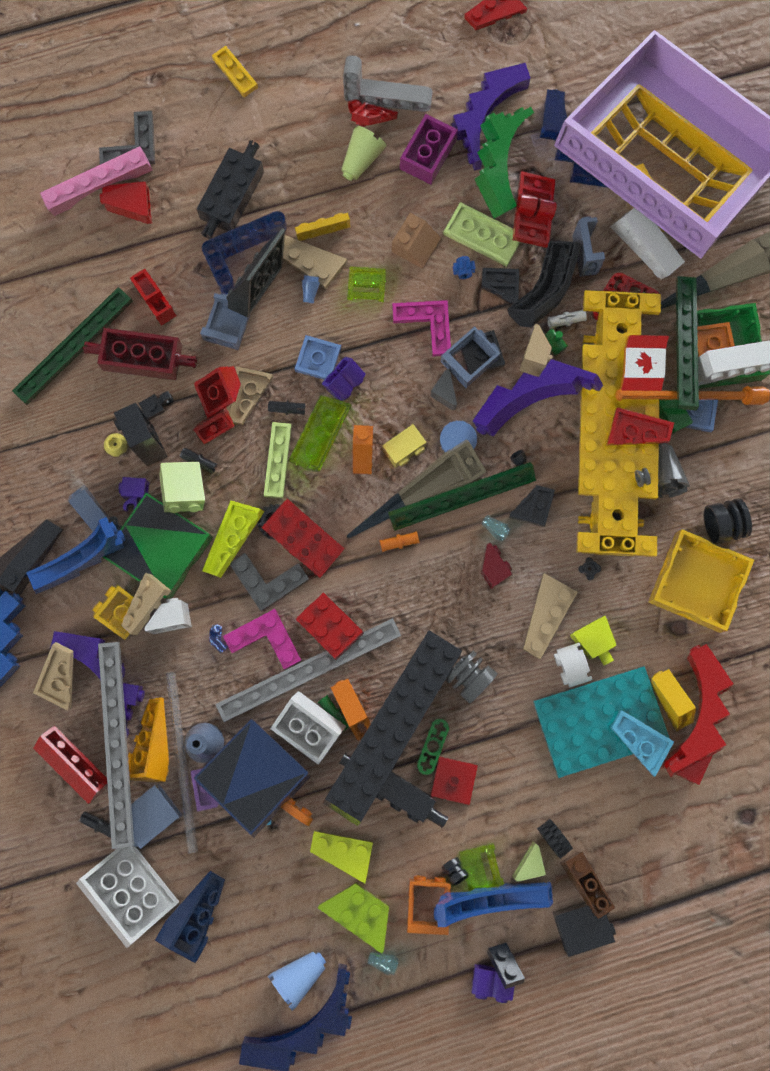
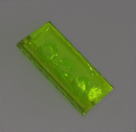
M320 395L288 461L308 471L320 472L352 405Z

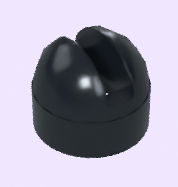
M523 450L516 451L510 457L517 466L527 462V456Z

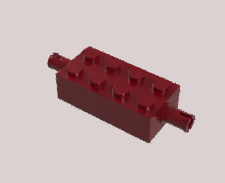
M110 328L103 329L101 344L85 342L84 345L87 347H83L85 354L99 355L97 364L103 371L169 380L177 379L180 366L196 368L197 364L195 363L198 361L197 356L181 355L182 343L178 337Z

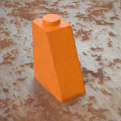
M354 425L353 474H372L373 426Z
M349 679L338 681L330 688L350 729L359 741L365 735L371 722Z

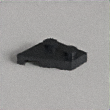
M482 268L481 288L513 305L519 298V269Z
M536 485L528 496L510 513L509 518L545 527L555 490Z

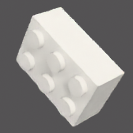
M298 691L289 700L270 729L319 765L346 726Z

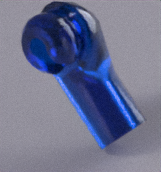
M215 624L210 628L209 642L222 654L228 647L221 641L223 630L221 625Z

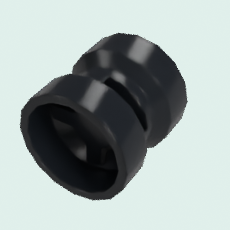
M458 857L448 861L441 868L444 874L449 876V882L452 887L469 877L467 871L461 867V861Z

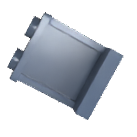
M587 216L579 219L572 235L573 242L581 244L577 258L580 277L598 274L605 260L604 252L593 253L590 237L598 222L597 217L591 218Z
M214 293L213 298L215 301L206 328L202 327L201 337L204 341L239 350L249 317L247 318L228 309L227 294Z
M160 784L154 785L131 804L134 846L140 849L145 847L174 821L183 816Z

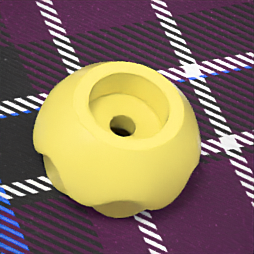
M111 434L104 441V449L111 456L118 457L127 451V441L121 434Z

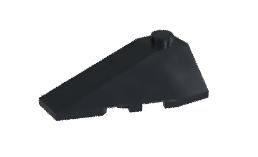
M46 519L0 557V584L12 592L22 594L30 582L26 572L40 567L64 529Z

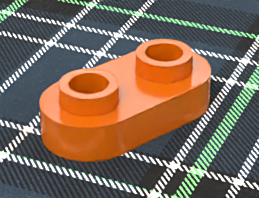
M292 798L281 806L283 810L307 826H310L314 820L311 817L313 813L305 807H302V809L295 805L296 801Z

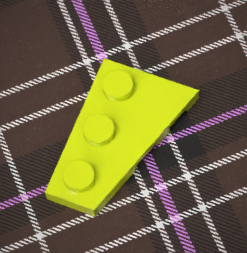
M314 831L310 852L366 884L373 842Z

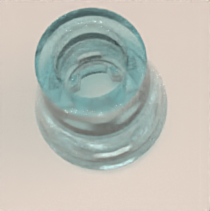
M489 515L481 523L496 540L503 541L511 531L508 524L496 520Z
M370 953L368 965L375 967L388 976L390 974L395 975L399 958L391 954Z

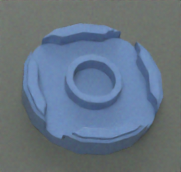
M464 421L450 422L443 428L440 434V445L444 452L449 449L451 450L464 440H469L473 449L477 445L475 429Z

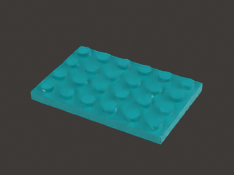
M645 666L533 701L558 778L633 755L630 749L610 728L620 710L670 739Z

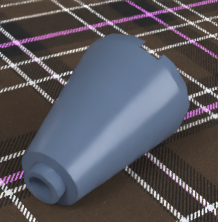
M199 723L193 726L185 737V750L191 759L200 763L210 762L224 746L222 732L217 726L210 723Z

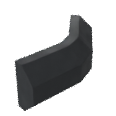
M549 241L540 277L534 288L507 309L509 316L519 326L531 328L559 306L570 287L581 247L580 243Z

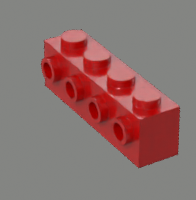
M55 725L38 738L33 749L88 804L103 793L108 785L107 777Z

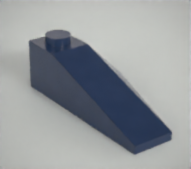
M209 871L165 921L155 941L196 963L207 944L208 936L206 934L209 925L213 923V910L219 903L225 879Z

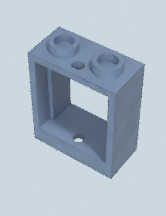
M473 327L441 355L440 362L447 369H450V373L465 388L491 367L500 356V350L497 345L491 344L486 339L485 333L476 327ZM474 340L490 358L470 375L453 356L470 341Z

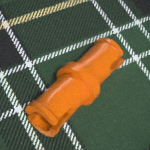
M417 531L405 535L396 534V537L380 540L382 552L395 548L403 549L404 546L420 543Z

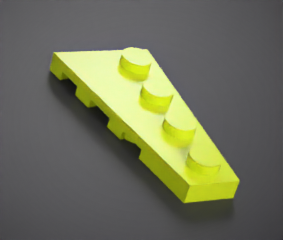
M230 501L202 571L221 578L265 511Z

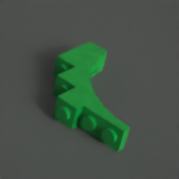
M521 107L513 112V116L511 113L504 115L501 112L496 115L494 112L485 117L486 121L480 125L487 142L482 144L483 148L477 153L485 168L479 171L480 175L474 180L494 219L517 206L508 179V151L517 128L525 119L534 114L532 107L525 110Z

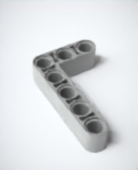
M357 56L346 57L343 86L344 99L347 102L358 99L362 104L367 102L380 107L421 112L430 110L433 94L431 88L362 79L361 59Z

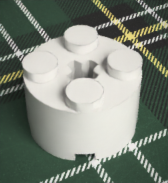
M580 643L557 649V653L554 654L557 666H561L563 673L560 674L563 684H568L569 687L592 680V676H587L590 669L583 650H578V647L581 646Z

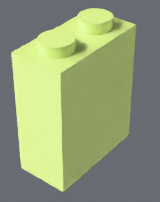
M161 463L159 476L164 512L203 511L205 496L200 463Z

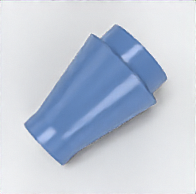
M304 275V280H302L303 302L314 303L320 284L318 282L319 277Z

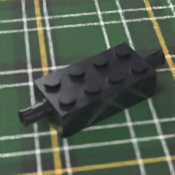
M250 140L244 153L230 147L228 148L197 207L200 219L207 222L201 232V235L205 238L208 236V239L211 240L217 227L230 233L234 232L264 174L262 161L254 158L257 150L260 148L257 142L252 144L253 140Z
M345 753L339 764L345 767L351 756ZM392 771L376 796L381 801L384 798L390 801V806L398 812L401 810L406 811L407 817L416 823L419 820L424 823L426 819H429L443 828L448 820V816L433 808L436 802L434 797Z

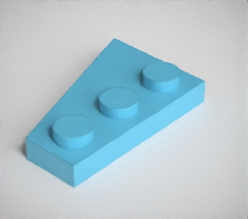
M620 710L610 728L652 776L655 777L674 741Z

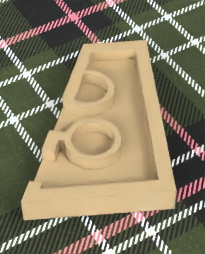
M236 367V373L241 385L236 402L226 407L234 424L243 425L273 379V374Z

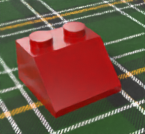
M234 366L218 367L194 383L207 418L212 417L236 402L241 383Z

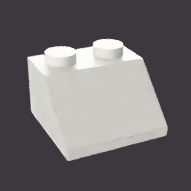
M178 598L166 600L167 603L159 606L145 626V632L158 634L192 627L188 604L178 600Z

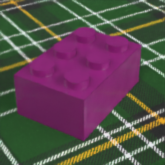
M425 114L400 157V170L432 185L456 143L458 129Z

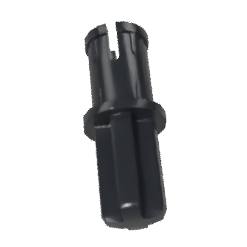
M289 400L287 402L269 401L268 403L269 412L286 413V415L288 413L305 415L306 403H292Z
M183 448L180 453L182 459L188 462H199L200 468L210 474L215 472V467L217 468L218 464L203 457V454L199 455L187 448Z
M87 811L82 813L79 820L81 823L94 829L95 833L100 832L111 838L110 823L104 821L105 818L102 817L100 819Z

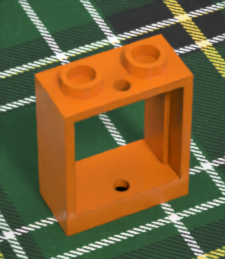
M415 875L414 879L409 878L407 933L449 935V926L438 927L437 922L413 921L414 886L443 887L445 894L450 892L451 883L446 880V877L440 876L434 877V880L426 879V876Z

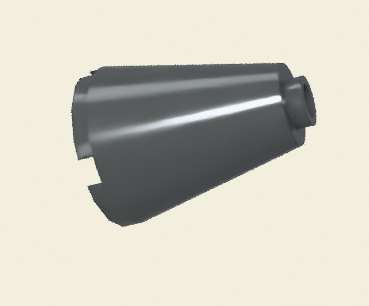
M667 443L659 444L658 498H663L662 495L669 494V498L679 496L688 491L687 487H690L689 481L673 447Z

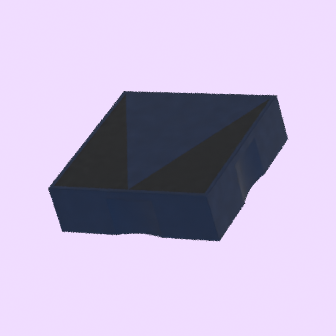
M251 719L194 777V780L255 838L275 816L278 809L291 799L311 777L309 772Z

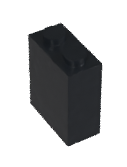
M586 902L552 912L564 951L568 957L615 942L614 935H616L613 923L608 921L607 915L609 913L597 919Z

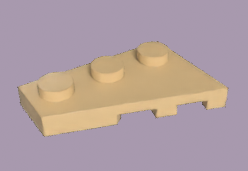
M145 573L121 626L130 634L138 635L150 619V613L154 608H159L161 605L160 600L164 595L168 596L171 590L153 575Z
M57 642L52 645L33 692L67 711L72 707L73 650Z

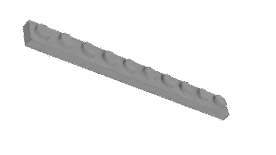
M392 618L365 631L337 660L327 651H324L217 703L216 707L223 722H226L401 637V634Z
M120 642L98 644L111 843L112 849L134 846Z

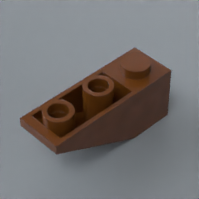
M576 852L560 862L570 881L597 919L615 909L583 852Z

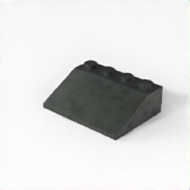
M282 228L263 246L260 252H256L251 265L248 264L246 266L243 276L237 279L234 289H230L227 294L228 309L247 318L282 269L285 229Z

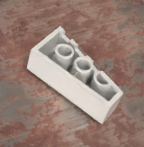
M635 208L628 211L610 226L661 280L672 274L685 262L660 228Z
M770 341L706 351L698 357L699 385L739 375H749L756 371L766 372L770 370Z

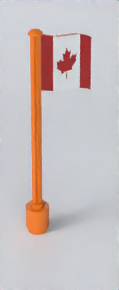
M629 335L627 337L624 348L622 381L620 389L615 393V398L618 401L622 399L677 400V391H662L666 366V347L669 336ZM746 386L742 391H699V400H741L744 405H763L770 399L769 389L763 386Z

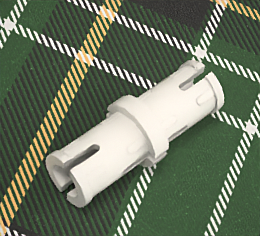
M583 309L571 313L567 311L562 315L548 317V326L550 329L564 325L568 327L573 323L586 321V311H583Z

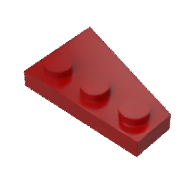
M483 0L465 14L464 19L476 31L493 25L498 20L510 19L518 13L524 14L527 12V7L520 0Z
M617 407L606 446L668 443L671 438L674 422Z

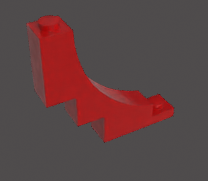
M707 644L702 647L700 645L693 647L687 657L698 683L700 696L699 712L691 735L678 750L682 759L677 757L669 762L670 766L667 768V772L670 777L716 754L726 746L715 725L726 720L730 715L719 695L729 691L734 684Z

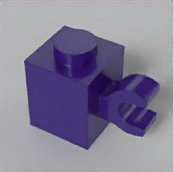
M122 478V482L119 483V494L127 500L123 505L124 511L128 512L130 505H134L135 509L139 504V500L141 501L143 496L149 493L150 482L146 478Z

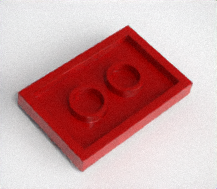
M324 592L295 618L335 660L364 634Z

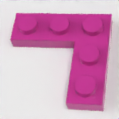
M448 300L392 303L393 323L430 322L432 357L441 356L451 348Z
M276 609L223 636L232 654L267 636L284 670L302 661Z

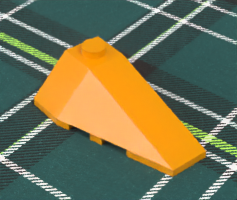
M159 697L149 699L141 719V732L139 735H135L134 742H136L133 753L128 754L130 780L153 783L166 782L169 754L164 698Z

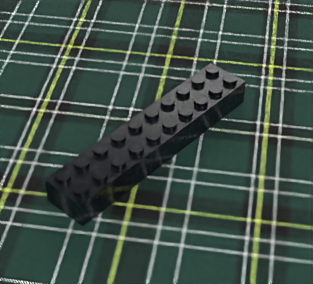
M429 630L322 804L357 826L362 822L462 653L461 649Z

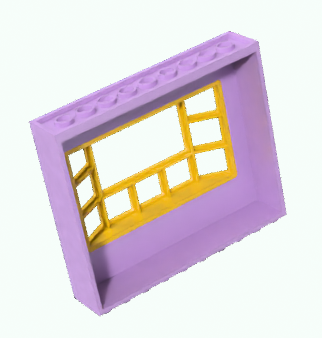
M655 30L564 121L554 144L561 152L700 259L770 180V116ZM635 95L648 114L640 124L627 106V103ZM620 111L623 112L633 128V132L625 140L611 121ZM652 119L670 132L662 142L644 129ZM605 126L618 145L616 150H613L596 137ZM637 135L643 137L701 182L684 203L620 155ZM674 137L692 149V152L685 159L667 146ZM697 154L716 167L708 176L689 163ZM720 171L741 176L734 185L713 179ZM705 187L727 191L726 195L719 202L698 196ZM694 203L713 209L705 218H702L688 206Z

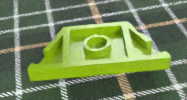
M354 883L344 891L337 893L332 898L318 905L317 908L380 953L384 952L389 906L359 884Z

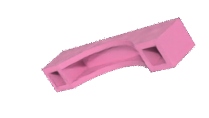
M139 146L40 194L47 209L56 216L71 209L81 199L100 188L119 181L138 178L153 170L144 151Z

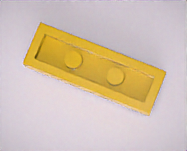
M224 46L212 55L213 61L244 98L258 89V84L227 46Z
M338 213L330 218H320L312 223H302L295 227L297 239L303 241L350 228V218L348 213Z

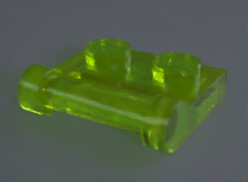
M350 266L347 300L367 299L384 302L386 269ZM354 287L378 288L379 293L354 291Z
M494 843L459 851L463 869L469 874V877L466 879L469 892L475 888H491L505 884L503 877L500 876L494 850H496ZM486 852L493 877L491 880H487L480 853Z

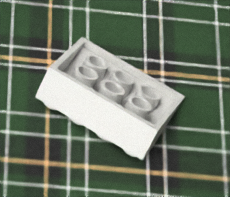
M135 846L116 849L76 883L126 948L179 903Z

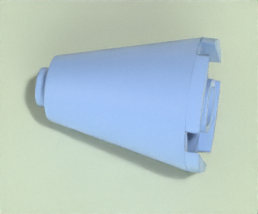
M311 952L268 975V978L288 1005L292 1003L289 1006L292 1011L299 1005L326 969L324 967L326 961L319 952L317 954Z

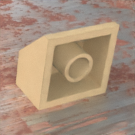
M538 324L534 326L519 371L539 377L553 358V355H550L552 347Z

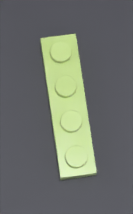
M272 422L264 497L283 499L291 424Z

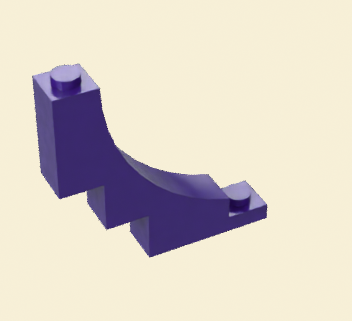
M551 359L539 377L524 372L512 390L497 385L472 422L480 434H488L494 437L511 417L533 403L559 395L579 394L583 387L587 390L600 391L603 384L595 373Z

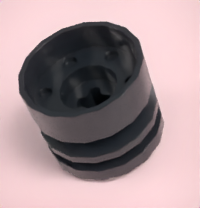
M736 498L732 501H725L724 504L715 503L705 506L703 512L704 525L712 543L717 545L729 542L731 538L738 540L751 535V516L746 503L742 499Z

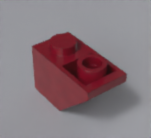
M488 543L485 547L480 574L489 587L493 589L512 575V567L499 556L501 552L498 547Z

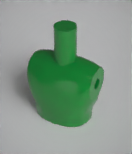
M551 329L545 334L552 347L551 355L556 356L568 347L562 338L563 333L561 331L556 332L554 329Z

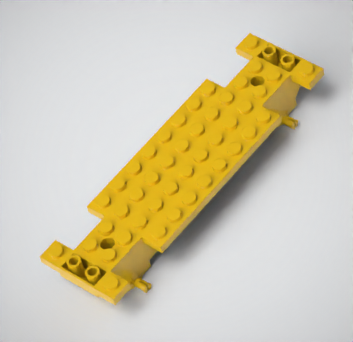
M585 290L583 311L599 312L595 335H583V343H594V345L583 344L582 369L597 374L603 387L600 391L587 390L584 387L581 389L578 495L593 496L590 516H578V524H589L591 533H577L576 553L656 557L657 536L638 535V527H644V519H638V498H658L659 443L606 446L617 407L659 418V400L622 399L618 401L615 398V393L620 389L622 381L624 348L627 337L629 335H641L642 314H660L661 294ZM617 328L622 329L624 333H619ZM643 468H647L651 484H644L643 487H639L635 479V470L642 471ZM613 512H617L620 514V521H617L613 518Z

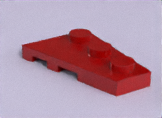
M364 102L352 113L351 121L356 122L358 126L366 127V125L395 120L398 117V112Z

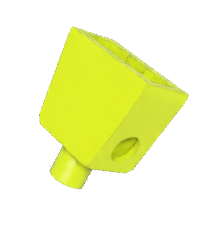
M606 616L570 634L575 643H580L581 646L579 648L583 650L588 659L598 656L604 666L614 661L608 650L615 647L616 642Z

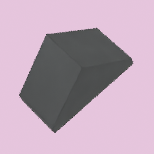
M446 369L431 390L430 397L449 409L456 410L457 401L450 369Z

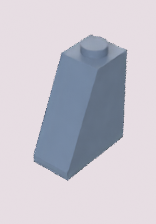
M85 485L69 496L68 502L93 532L98 526L99 520L105 517L108 520L110 519Z

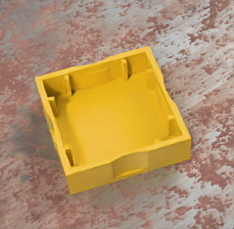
M681 529L674 535L648 602L716 632H726L733 618L739 594L746 584L754 559L730 549L718 547L702 537Z

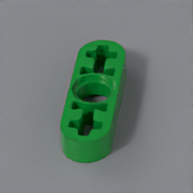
M436 719L432 722L418 759L417 768L424 775L431 774L434 771L448 734L449 725L443 719ZM440 722L445 727V731H441L439 737H443L442 741L430 737L431 733L436 735L437 729L434 726L435 724L439 725ZM430 741L438 743L439 748L436 752L428 750L427 745ZM424 752L431 756H436L435 760L430 758L429 764L432 767L431 769L427 768L426 771H423V766H421V762H426L427 756H423Z

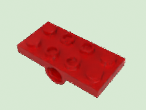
M521 171L518 180L513 241L548 247L551 223L557 207V203L554 201L556 179Z
M287 498L261 527L282 545L287 552L303 563L319 578L345 549Z

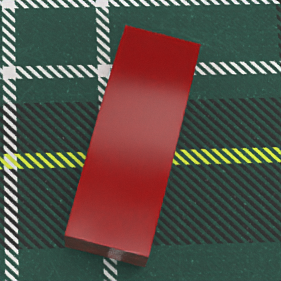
M146 269L130 277V280L161 326L177 316Z

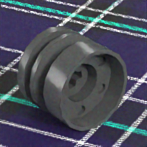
M474 650L470 654L463 656L456 663L445 680L449 684L456 678L458 681L453 685V688L456 689L463 685L464 689L460 695L469 704L498 675L489 665L483 669L479 668L483 660L481 657L475 663L471 661L477 655Z

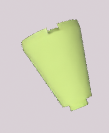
M357 126L353 130L341 169L343 176L350 181L353 179L357 180L386 148V143L380 137L377 140L373 136L374 133L361 126Z

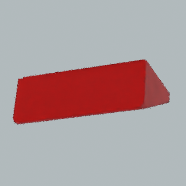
M225 408L212 417L198 423L193 431L205 445L233 428L234 423L228 410Z

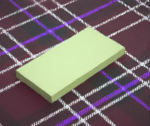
M461 202L443 231V235L506 267L521 243L512 240L513 228Z

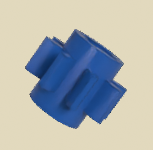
M468 256L459 257L456 259V263H453V273L458 275L459 279H468L472 277V273H475V261H470Z

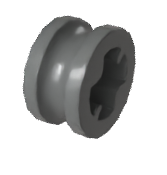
M643 468L642 471L635 470V479L639 487H643L644 484H651L647 468Z

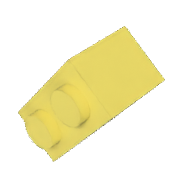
M412 424L382 445V450L395 468L399 465L402 467L410 461V457L413 455L418 456L425 451L426 441L414 424Z

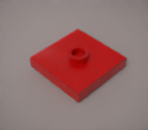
M439 756L430 796L470 805L478 765Z

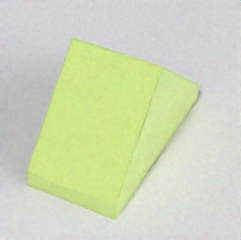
M533 841L512 876L518 882L546 875L540 848Z

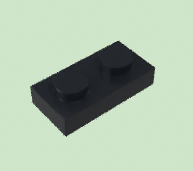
M507 943L488 948L487 954L504 988L507 989L523 984L525 978Z

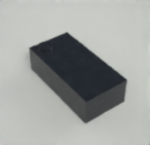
M136 402L114 412L116 419L113 421L118 431L122 430L130 449L146 466H150L168 457L153 424Z

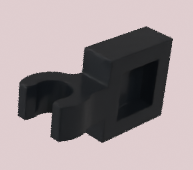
M166 391L159 398L153 394L139 402V405L147 418L151 420L165 412L163 406L173 402L174 399Z

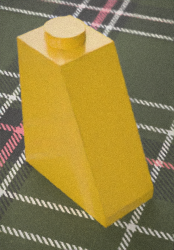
M668 669L664 672L659 671L655 673L651 680V686L676 732L694 723L696 707L671 671Z

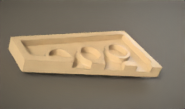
M285 235L283 261L306 276L319 277V286L326 290L346 265L347 259Z
M545 573L542 575L523 646L524 651L538 659H541L577 594V591Z

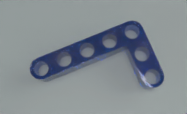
M272 212L209 239L202 244L203 255L221 293L228 294L229 290H233L235 287L233 277L224 259L270 240L282 228L286 231V219L282 212ZM277 221L282 222L279 225L274 224ZM261 228L265 229L263 232H258ZM243 236H249L246 239H241ZM226 243H232L230 246H224ZM215 250L213 253L208 254V251ZM216 266H222L221 269H215ZM225 281L230 282L228 285H222Z

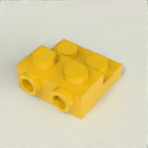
M117 584L115 587L111 586L106 591L105 595L107 598L103 602L99 601L92 611H94L93 617L125 640L130 633L121 624L134 597Z

